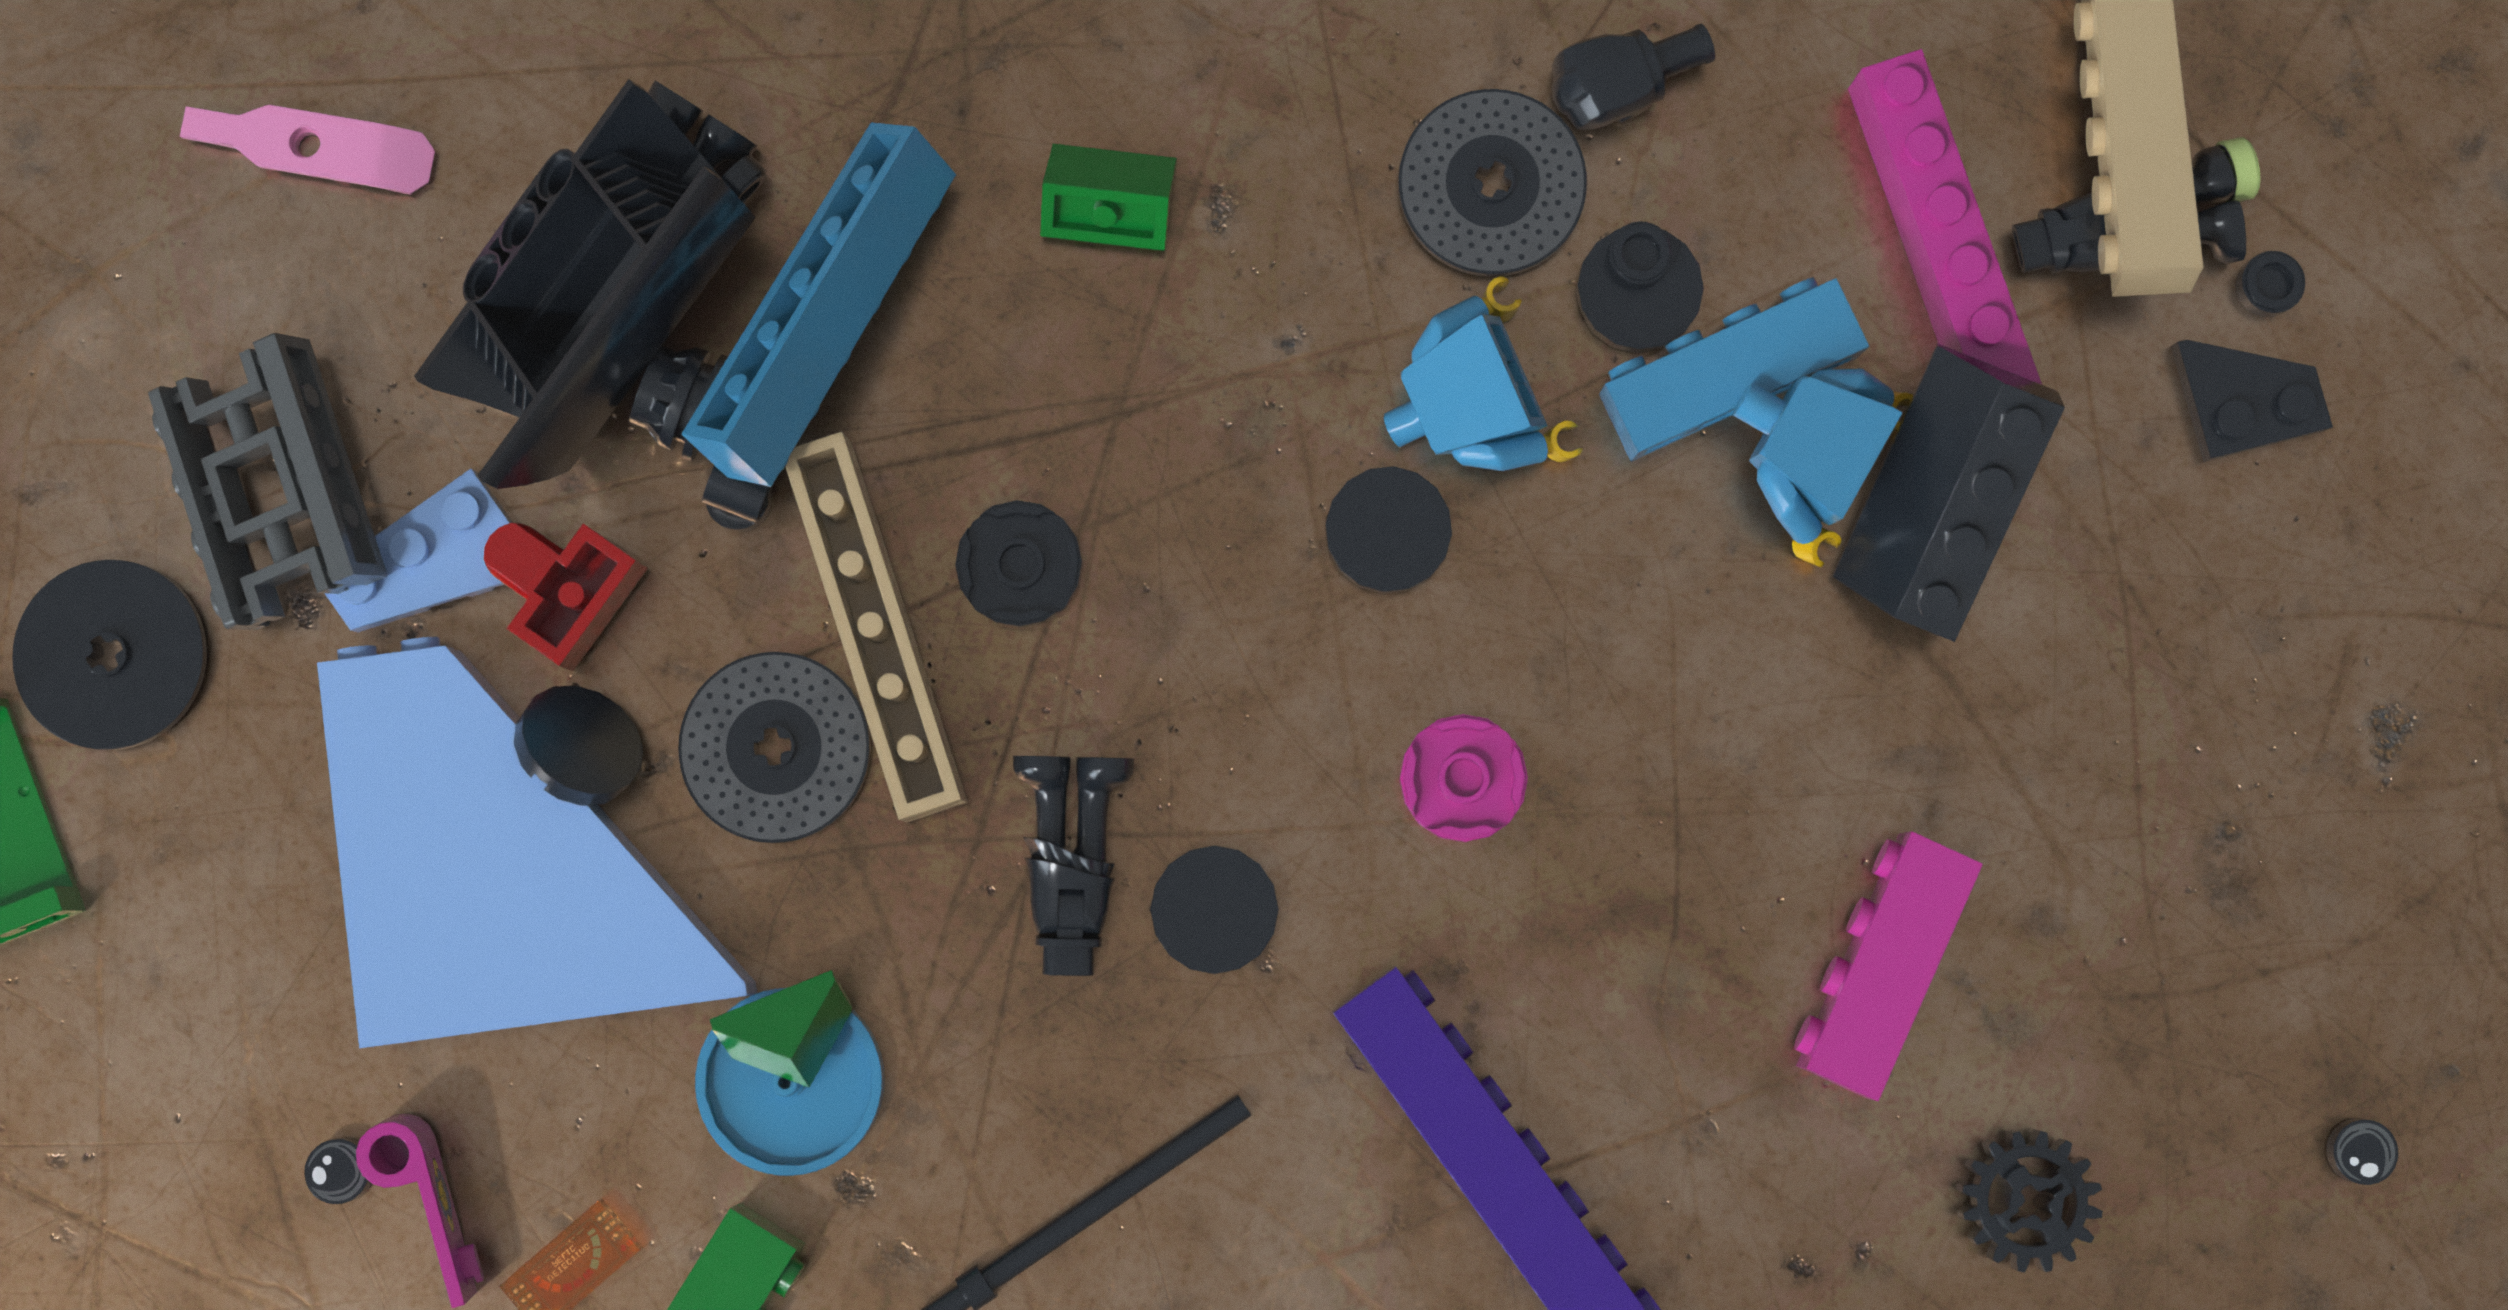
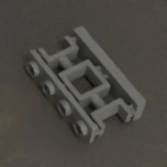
M272 333L253 342L255 349H247L239 353L248 383L216 398L213 397L207 380L188 377L176 381L177 386L173 388L159 386L148 392L154 411L152 415L153 425L159 437L164 441L173 469V487L178 496L183 500L192 528L191 542L195 552L203 561L212 589L210 593L211 604L226 629L259 630L269 626L270 621H276L285 617L276 587L311 572L317 593L340 594L349 590L348 586L369 585L388 576L310 339ZM272 399L280 427L274 426L259 433L251 408ZM227 419L234 444L214 452L206 426H213ZM272 453L288 503L253 518L237 468ZM311 518L320 547L313 546L298 553L290 526ZM265 538L274 564L254 572L245 544H251Z

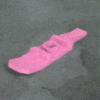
M266 105L241 115L186 106L180 137L183 139L237 149L259 168L366 185L408 195L429 184L435 150L421 132L375 122L274 105ZM310 135L317 136L320 140L318 151L309 157L302 156L299 150L301 141Z

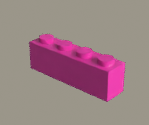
M1913 831L1899 833L1896 841L1891 839L1885 841L1872 869V873L1879 876V880L1870 900L1864 897L1860 898L1848 921L1846 932L1854 936L1844 958L1838 956L1833 958L1823 977L1820 991L1826 993L1827 997L1818 1017L1809 1015L1796 1038L1794 1050L1801 1053L1796 1064L1797 1067L1864 1098L1879 1101L1983 866L1982 863Z

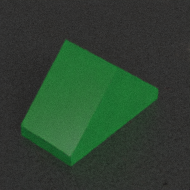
M830 970L709 1020L713 1032L732 1059L810 1088L853 1009L847 994L833 971Z

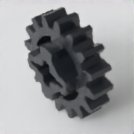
M2033 1129L2029 1136L2028 1144L2025 1143L2020 1131L2016 1130L2006 1131V1147L2004 1148L1992 1140H1985L1982 1145L1988 1158L1984 1162L1967 1158L1964 1163L1975 1174L1973 1183L1962 1182L1957 1183L1956 1190L1970 1196L1971 1201L1970 1205L1957 1210L1958 1217L1964 1220L1976 1221L1977 1224L1967 1236L1969 1241L1976 1245L1991 1241L1986 1257L1996 1263H2000L2010 1252L2011 1268L2019 1272L2025 1273L2030 1258H2033L2038 1269L2044 1272L2052 1271V1255L2055 1253L2064 1260L2073 1262L2077 1259L2075 1251L2071 1246L2075 1238L2088 1243H2092L2094 1239L2090 1231L2083 1227L2086 1218H2102L2103 1211L2088 1205V1196L2095 1195L2102 1190L2101 1183L2083 1180L2081 1176L2091 1166L2089 1159L2076 1157L2068 1160L2067 1158L2072 1148L2071 1142L2059 1138L2048 1148L2047 1132ZM2039 1157L2048 1161L2053 1166L2049 1169L2043 1168L2036 1174L2028 1172L2024 1165H2020L2017 1159ZM1995 1179L1998 1183L1995 1202L1988 1206L1990 1187ZM2025 1187L2040 1192L2033 1199V1203L2037 1208L2033 1214L2018 1209L2025 1202L2024 1195L2021 1193ZM2069 1195V1209L2063 1221L2061 1216L2064 1198ZM2021 1228H2029L2041 1241L2023 1244L2013 1242L2005 1237V1235L2009 1232L2014 1234Z

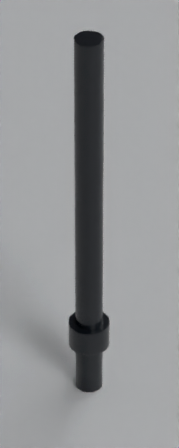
M1237 1094L983 1268L976 1264L956 1277L957 1285L921 1310H967L970 1307L974 1310H979L998 1297L996 1290L1238 1126L1251 1117V1113Z

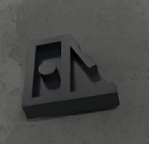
M2192 340L2179 341L2171 346L2203 462L2321 433L2333 428L2316 367Z

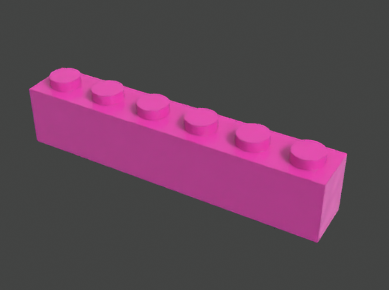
M1922 49L1861 68L1848 87V91L1938 343L2042 385Z

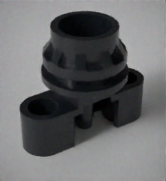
M661 346L649 362L632 406L629 423L648 430L658 446L663 449L672 451L677 442L683 443L682 458L692 462L699 450L682 435V432L728 356L721 354L715 366L708 364L710 353L707 350L695 347L674 351ZM714 465L703 493L702 503L757 523L772 486L769 487L727 478Z

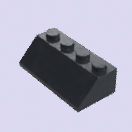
M1937 343L1834 569L1833 577L1892 617L1955 642L2065 409L2059 392Z

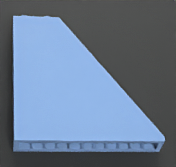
M421 637L401 641L400 652L377 654L376 646H354L338 649V660L317 663L359 1048L757 994L755 980L599 805L581 806L559 800L544 790L547 784L541 781L536 774L530 778L520 765L514 747L515 725L520 717L461 651L445 645L440 646L439 637Z

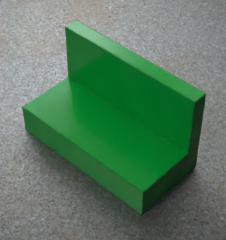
M1053 143L1042 183L1040 236L1165 251L1168 237L1170 197L1177 158Z

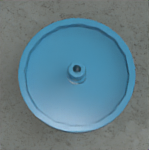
M786 988L767 990L752 995L733 1006L727 1012ZM852 1010L810 1088L732 1059L713 1030L710 1031L701 1048L695 1074L698 1108L702 1120L715 1142L741 1164L756 1171L779 1176L803 1175L821 1170L841 1160L853 1151L866 1137L878 1116L885 1084L884 1064L878 1043L865 1021L854 1010Z

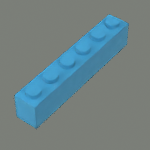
M873 122L869 124L682 432V435L727 478L769 487L773 485L778 474L786 466L791 452L810 420L818 412L822 400L841 368L849 360L851 351L870 319L879 309L883 297L902 265L910 257L912 248L931 216L939 208L942 198L956 174L916 127Z

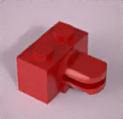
M509 523L499 527L489 536L484 547V562L489 572L526 599L525 604L506 629L558 666L571 671L575 670L648 569L585 524L581 525L565 549L556 545L534 528L520 523Z

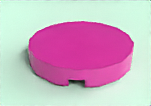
M1461 714L1438 719L1417 734L1403 756L1399 781L1404 804L1420 826L1439 838L1468 842L1490 837L1510 823L1524 802L1528 775L1523 752L1506 731L1487 718Z

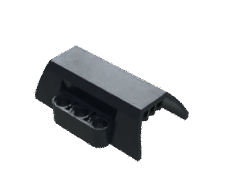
M630 79L627 80L578 150L574 153L569 149H560L540 169L471 265L463 283V295L467 301L466 305L414 375L419 383L433 390L479 402L519 418L478 474L482 482L496 489L526 486L552 479L570 471L756 218L648 92Z

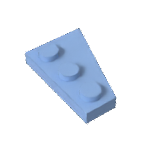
M469 469L375 536L388 575L387 577L369 585L348 586L349 590L340 594H324L348 628L358 633L431 610V607L466 596L474 597L493 591L495 587L505 584L489 572L484 562V547L489 536L495 530L513 522L487 485L481 481L478 472Z

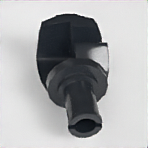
M1700 23L1689 30L1654 43L1640 29L1625 34H1604L1576 42L1561 51L1553 61V83L1551 85L1553 101L1559 112L1566 115L1576 129L1593 130L1617 120L1620 123L1646 111L1653 103L1663 100L1666 78L1701 64L1713 62L1715 60V49L1712 38L1706 27Z

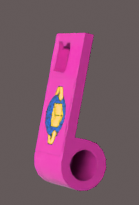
M408 1113L395 1114L368 1129L360 1138L356 1149L357 1166L363 1177L372 1184L383 1188L399 1187L417 1181L451 1308L465 1305L477 1293L474 1278L477 1283L484 1281L476 1246L474 1243L466 1246L464 1244L438 1144L430 1125L415 1115Z

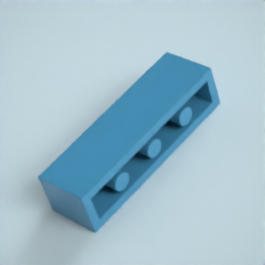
M1814 277L1801 281L1782 291L1779 295L1783 302L1761 312L1757 303L1749 305L1722 320L1726 329L1706 338H1703L1700 330L1690 332L1665 346L1669 354L1647 365L1643 356H1639L1610 370L1608 374L1611 381L1603 386L1599 396L1630 461H1635L1733 416L1738 402L1752 382L1776 396L1787 391L1792 383L1802 376L1810 377L1818 370H1833L1857 359L1870 346L1837 278L1819 286Z

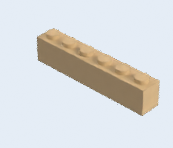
M2081 0V3H2076L2074 9V34L2076 41L2086 42L2087 60H2082L2080 66V91L2082 98L2092 99L2093 117L2088 118L2086 123V148L2088 156H2098L2100 176H2094L2092 206L2095 215H2104L2106 235H2101L2098 242L2100 273L2110 274L2112 297L2191 293L2204 266L2173 0Z
M839 432L796 446L791 452L785 467L898 819L908 823L968 803L853 445L843 432Z

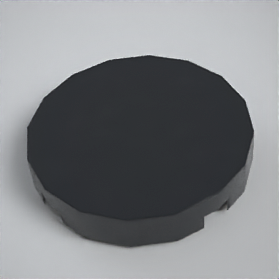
M1617 229L1599 240L1583 261L1576 286L1578 306L1580 305L1581 313L1585 318L1584 321L1591 332L1612 348L1633 353H1643L1663 348L1670 342L1683 336L1699 313L1704 291L1700 265L1684 242L1668 231L1663 230L1669 237L1673 249L1672 262L1663 278L1656 284L1646 288L1625 286L1612 275L1607 263L1608 247L1614 235L1620 230Z
M1395 466L1368 469L1348 480L1332 500L1325 524L1328 550L1340 573L1359 588L1381 594L1407 591L1429 580L1445 560L1452 536L1449 508L1438 489L1420 474Z
M1016 500L994 505L973 521L970 528H967L959 541L955 567L960 589L978 613L998 625L1026 628L1046 623L1067 608L1079 589L1083 560L1078 539L1063 518L1042 504Z
M577 685L553 686L535 695L516 722L514 747L520 765L530 778L536 774L541 781L547 784L544 790L559 800L581 806L605 804L615 799L620 792L626 790L642 767L643 745L636 725L618 704L600 692Z
M1215 845L1190 850L1170 863L1155 885L1150 909L1155 935L1169 956L1191 970L1211 974L1240 969L1258 957L1274 935L1279 910L1274 885L1261 865L1239 850Z

